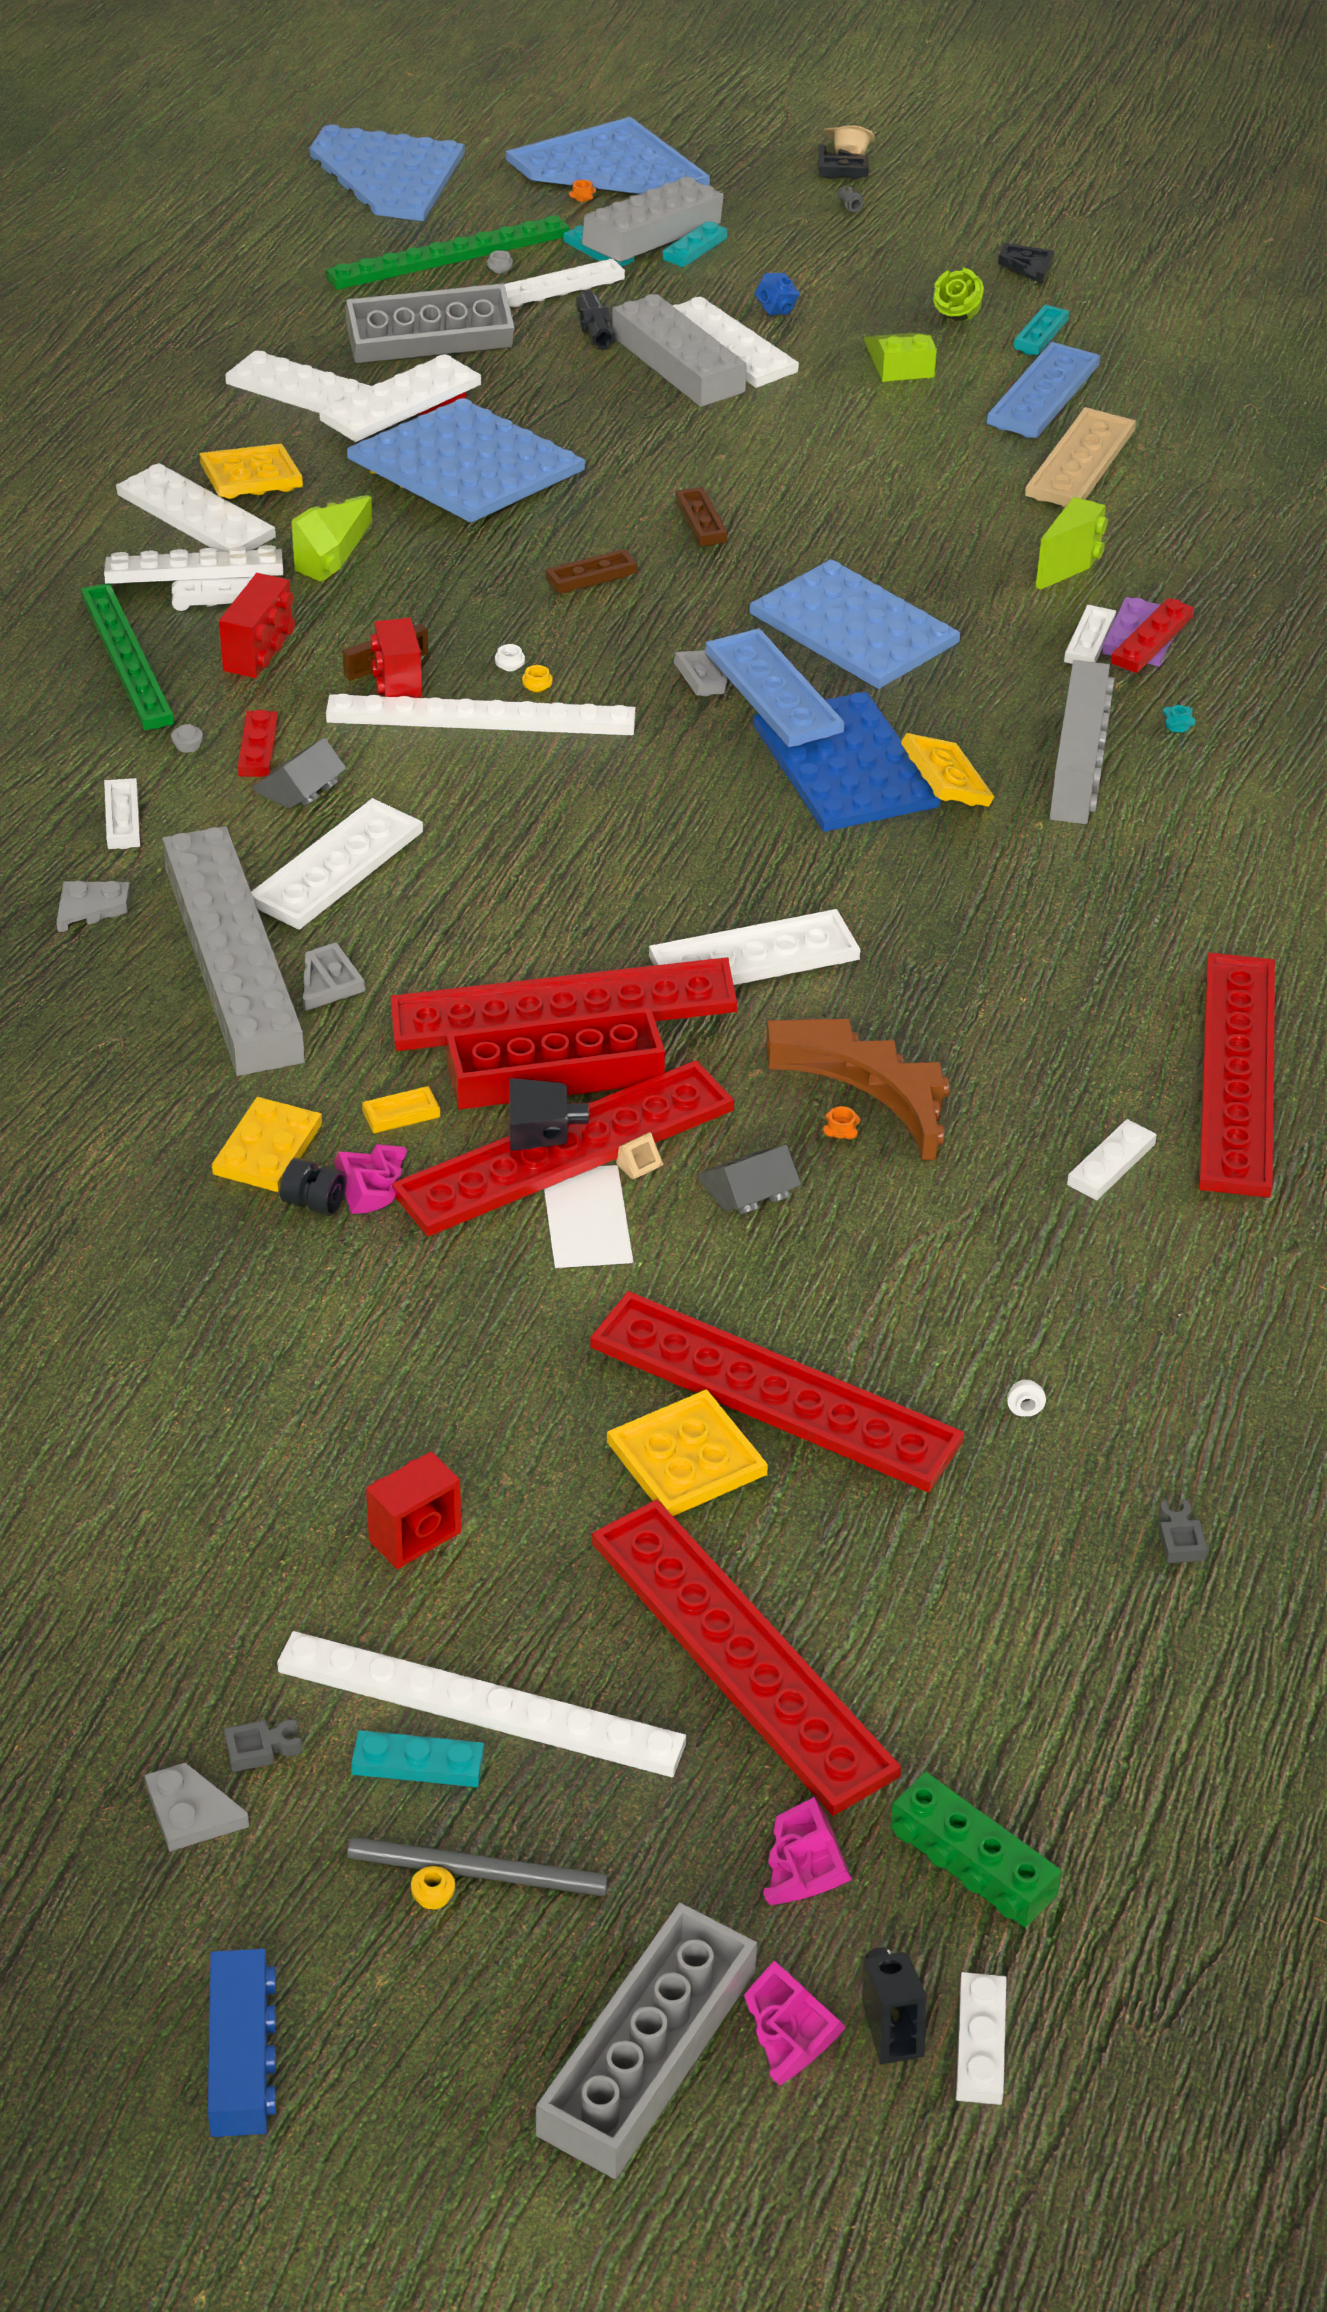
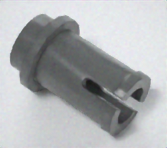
M845 185L846 189L841 187L838 191V197L844 202L845 208L850 212L859 211L863 206L862 195L854 192L848 185Z

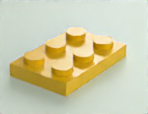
M909 733L905 734L901 744L909 754V759L920 770L921 776L927 780L934 790L933 793L936 797L943 801H960L969 806H990L994 795L957 743Z
M256 1097L212 1163L213 1175L279 1192L287 1165L295 1157L301 1158L322 1125V1113Z

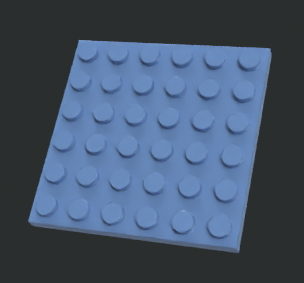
M463 398L457 399L455 402L444 407H439L437 410L425 415H420L418 418L402 423L393 429L381 432L372 438L362 440L360 443L347 449L348 459L470 523L579 473L585 468V459L575 455L572 451L565 450L555 445L552 441L543 439L533 434L532 431L523 429L513 424L512 421L503 419L493 414L490 410L483 409L473 404L470 400Z

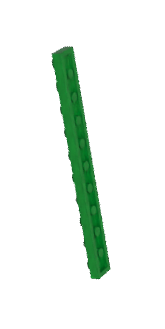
M548 216L543 220L526 221L521 225L512 227L504 226L495 231H482L473 236L456 237L451 241L434 242L429 246L420 248L412 247L403 252L386 253L381 257L372 259L363 258L359 262L350 264H338L335 267L326 269V278L336 290L490 255L494 251H508L564 238V233L569 231L570 227L559 216Z

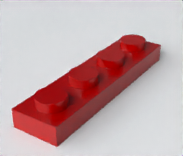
M1167 598L1112 653L1111 664L1138 673L1193 618L1194 607L1186 605L1180 600Z

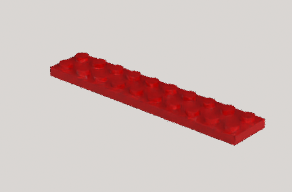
M1208 952L1206 961L1198 1190L1271 1197L1273 1186L1275 959Z
M728 957L390 996L396 1051L446 1046V1032L651 1007L655 1021L737 1012V999Z
M695 1060L589 1103V1124H568V1141L565 1144L510 1151V1136H507L393 1182L392 1188L396 1193L395 1198L424 1234L429 1237L617 1159L619 1146L648 1132H651L656 1143L734 1111V1099Z
M627 1291L590 1337V1348L692 1392L699 1393L707 1389L718 1403L928 1493L964 1440V1432L630 1291Z
M658 1499L592 1533L591 1544L832 1816L837 1815L900 1778L902 1767Z

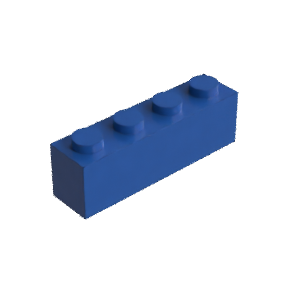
M265 1949L211 1952L208 2117L211 2137L267 2134V2115H276L275 2086H267V2074H276L275 2045H268V2034L276 2033L275 2005L268 2006V1994H276L275 1966L267 1967Z

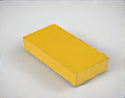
M429 1086L362 1102L363 1113L373 1134L440 1117V1107Z

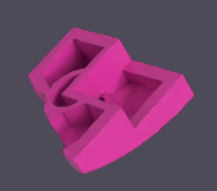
M376 1144L371 1154L338 1152L334 1159V1164L337 1170L343 1171L346 1174L345 1196L351 1214L372 1212L392 1203L396 1195L392 1188V1183L398 1181L401 1176V1164L407 1153L406 1147Z
M815 1797L776 1816L773 1832L776 1836V1842L770 1850L768 1862L773 1869L770 1887L764 1888L763 1892L765 1900L769 1905L805 1899L852 1880L828 1817Z
M775 1961L771 1963L744 1994L749 2012L754 2016L757 2024L756 2033L759 2042L766 2051L771 2070H769L770 2075L779 2085L784 2084L814 2061L846 2028L839 2019Z

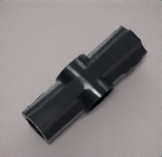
M592 290L582 291L581 295L576 297V307L580 314L582 332L588 333L592 344L596 345L599 350L608 349L615 342V333L611 326L609 309L607 306H602L598 295H595Z

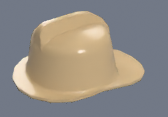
M847 125L838 128H826L824 130V134L834 140V148L837 154L841 149L853 154L864 155L868 144L872 143L875 139L874 133L860 126Z

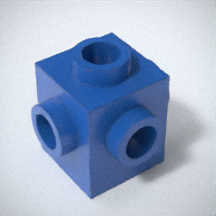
M765 273L754 293L769 315L790 314L800 295L786 273Z

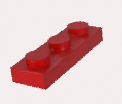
M256 710L246 712L238 761L239 777H266L271 773L278 726V711Z

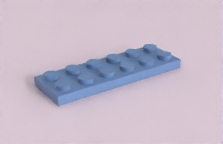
M1051 342L987 414L986 424L995 426L1000 430L1020 433L1024 437L1038 438L1100 365L1101 355Z
M760 628L706 642L705 653L788 747L800 746L803 743L828 738L844 732L845 722Z

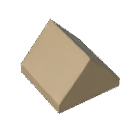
M651 1132L619 1146L616 1164L631 1179H636L663 1166Z

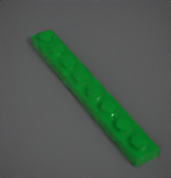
M110 583L81 588L82 600L143 730L160 729L164 726L173 725V713Z

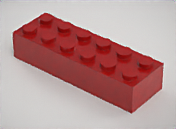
M651 1007L446 1032L447 1067L458 1110L509 1104L511 1078L563 1083L567 1086L568 1096L628 1088L665 1073V1049Z

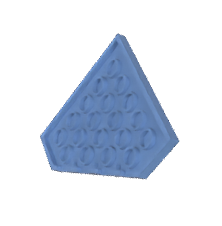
M631 117L506 151V161L533 181L573 185V182L576 180H588L597 189L643 194L649 189L659 188L665 183L678 181L682 177H691L697 183L710 185V176Z
M337 125L324 126L310 146V157L314 161L319 160L322 168L330 175L335 174L338 177V182L347 190L352 189L354 196L363 204L368 203L375 215L425 221L465 154V144H460L453 140L438 141L430 137L415 138L407 134L392 135L386 134L384 131L369 132L363 131L360 128H339Z

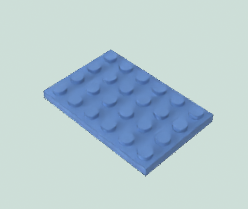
M832 559L750 603V614L877 689L882 688L960 642L959 631Z

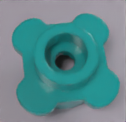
M1183 705L1165 707L1163 715L1167 717L1166 727L1173 732H1186L1196 723V719L1192 717L1193 709Z

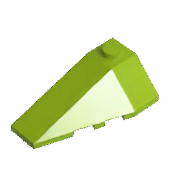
M364 495L346 499L342 504L329 503L324 508L311 507L292 520L295 571L323 582L340 570L372 523L371 496Z

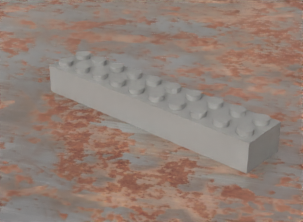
M227 826L212 827L206 830L162 837L165 869L236 1075L305 1063L303 1031Z

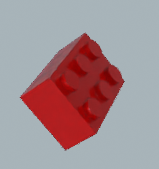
M256 572L220 618L219 629L223 671L257 678L261 671L268 667L270 659L276 651H280L282 643L288 635L293 633L295 619L292 618L293 593L290 592L289 579Z

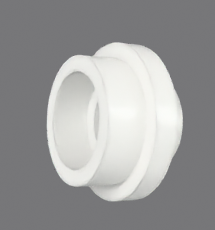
M514 644L502 645L495 655V664L505 671L517 670L525 663V655L522 653V649Z
M1020 1380L1011 1387L1007 1395V1403L1009 1409L1018 1416H1033L1039 1413L1045 1406L1046 1396L1043 1388L1034 1381ZM1025 1399H1031L1030 1401L1022 1402Z

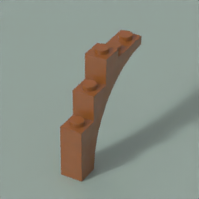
M850 1019L767 1021L766 1052L769 1069L797 1070L820 1074L849 1083L871 1094L887 1105L906 1124L917 1143L921 1159L936 1160L937 1145H943L944 1141L943 1125L937 1124L936 1121H939L943 1097L949 1096L948 1076H942L940 1062L903 1063V1055L896 1053L894 1040L858 1041L857 1032L851 1031Z

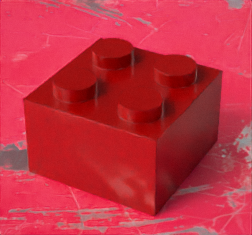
M411 617L374 621L375 634H370V645L372 652H375V659H371L373 678L376 677L377 694L383 695V697L408 696L411 698H422L421 652Z
M432 1451L418 1459L409 1461L404 1467L386 1477L377 1479L366 1488L369 1541L396 1570L462 1532L460 1479Z

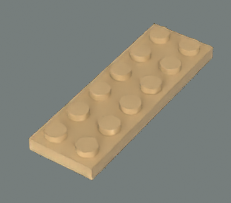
M1085 407L1027 484L1025 496L1035 498L1041 502L1047 501L1059 504L1064 508L1073 497L1086 499L1135 431L1136 420Z

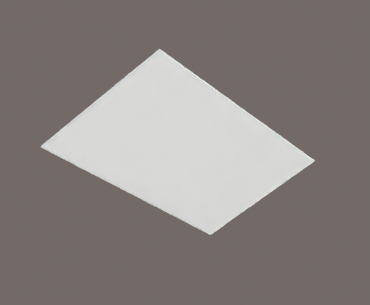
M618 1165L598 1166L544 1189L555 1268L634 1263Z

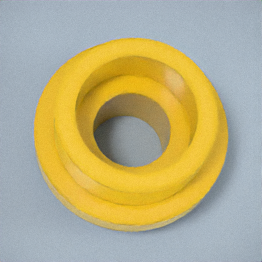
M542 665L528 667L522 676L523 686L533 692H542L548 689L553 682L549 669Z
M429 1866L419 1870L413 1876L411 1892L414 1899L422 1907L439 1909L445 1906L455 1892V1881L448 1870L438 1866ZM429 1884H439L435 1887L428 1886Z

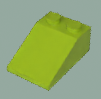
M915 332L865 336V344L882 382L934 378L937 348L930 335Z
M1073 497L1041 538L1036 580L1037 589L1046 588L1089 569L1096 559L1102 557L1105 543L1101 542L1108 524V518L1105 517L1106 505L1078 497Z

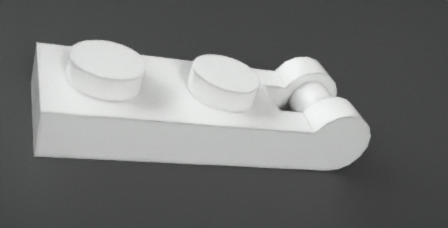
M252 577L176 580L172 584V605L176 610L183 611L188 609L190 605L215 606L217 604L233 603Z

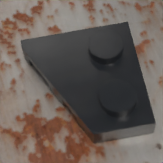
M819 145V176H825L826 178L843 176L852 179L868 177V156L853 154L841 149L838 151V154L826 151V145Z
M1004 243L999 254L998 264L1037 282L1044 283L1054 259V251Z

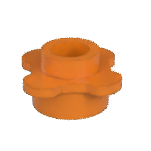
M576 180L573 182L569 197L585 202L593 198L592 194L596 193V188L588 180Z
M840 1106L831 1109L826 1114L825 1119L828 1122L823 1127V1133L826 1136H834L840 1139H854L857 1137L858 1130L856 1125L860 1123V1117L852 1109Z

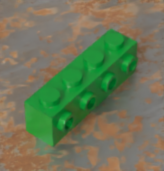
M927 1772L893 1802L890 1828L897 1837L905 1843L914 1845L926 1854L937 1867L945 1868L956 1876L969 1891L976 1894L979 1893L995 1905L997 1910L1006 1918L1014 1919L1026 1928L1058 1896L1062 1874L1060 1868Z

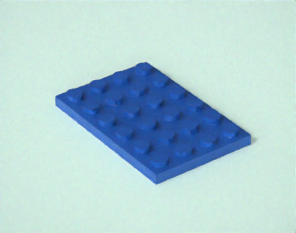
M867 692L825 699L845 722L844 732L828 738L803 743L800 746L788 747L760 714L753 715V726L823 832L940 807L941 799L934 795V790L927 780L921 776V772L915 763L909 759V754L901 744L902 741Z

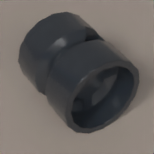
M295 1157L287 1165L283 1174L280 1198L283 1202L303 1208L308 1205L311 1211L332 1216L339 1209L344 1198L347 1184L346 1174L343 1171L327 1166L319 1168L317 1163Z

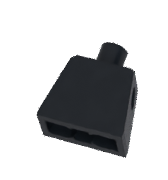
M510 1079V1151L565 1144L568 1141V1124H589L588 1103H567V1086L563 1083Z
M883 1947L872 1949L866 1954L865 1961H863L862 2001L880 2065L924 2057L927 1996L909 1954L905 1952L891 1954L888 1949ZM893 2007L900 2013V2018L896 2022H894L891 2008Z

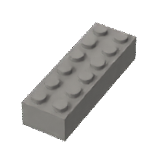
M682 177L678 181L665 183L659 188L649 189L643 194L631 196L629 199L621 202H614L613 205L598 208L594 212L584 215L582 244L619 262L678 240L706 221L717 224L721 223L724 194L715 191L712 186L695 182V179L691 177Z
M504 283L346 299L345 320L354 363L512 347L514 323Z
M650 294L645 298L627 301L623 305L613 307L612 329L615 333V339L700 407L745 392L747 363L658 294Z
M1073 660L1049 820L1087 824L1089 812H1096L1115 678L1108 677L1110 664Z
M679 1902L536 2105V2136L616 2180L755 1974L757 1942Z

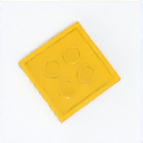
M282 444L200 453V464L219 497L235 498L239 494L247 493L262 495L272 490L288 492L294 488L303 487L302 475Z
M707 1389L607 1432V1443L652 1501L658 1499L672 1516L767 1475L768 1464Z

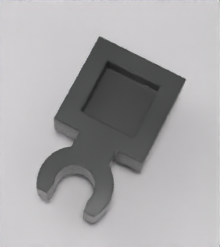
M1182 1499L1180 1512L1171 1511L1168 1508L1167 1501H1161L1159 1511L1161 1522L1158 1533L1167 1563L1206 1561L1208 1549L1200 1520H1189L1191 1505L1187 1499Z
M266 1720L224 1728L232 1772L274 1764L273 1754L275 1753L295 1756L302 1752L301 1738L286 1739L289 1736L298 1735L296 1720L283 1721L276 1728L269 1730Z

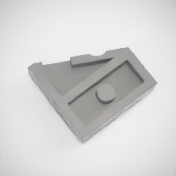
M705 650L675 653L673 663L696 695L724 694L727 676L705 653Z
M63 882L56 921L58 932L68 931V924L86 919L87 924H92L106 917H115L128 913L131 893L130 882Z
M337 942L306 952L303 1008L305 1011L365 991L364 979Z
M187 1763L144 1775L145 1786L169 1852L249 1827L247 1812Z

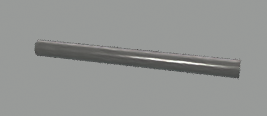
M351 1837L348 1846V1859L415 1869L438 1866L455 1875L603 1897L606 1896L609 1875L358 1837Z

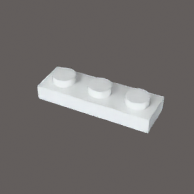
M1087 605L1065 652L1064 662L1073 664V660L1096 663L1103 648V643L1115 621L1116 610Z
M136 778L104 780L108 849L140 847Z
M1126 1119L1068 1174L1067 1185L1097 1201L1155 1145L1157 1134Z
M961 1973L956 2080L957 2101L1002 2105L1006 1976Z

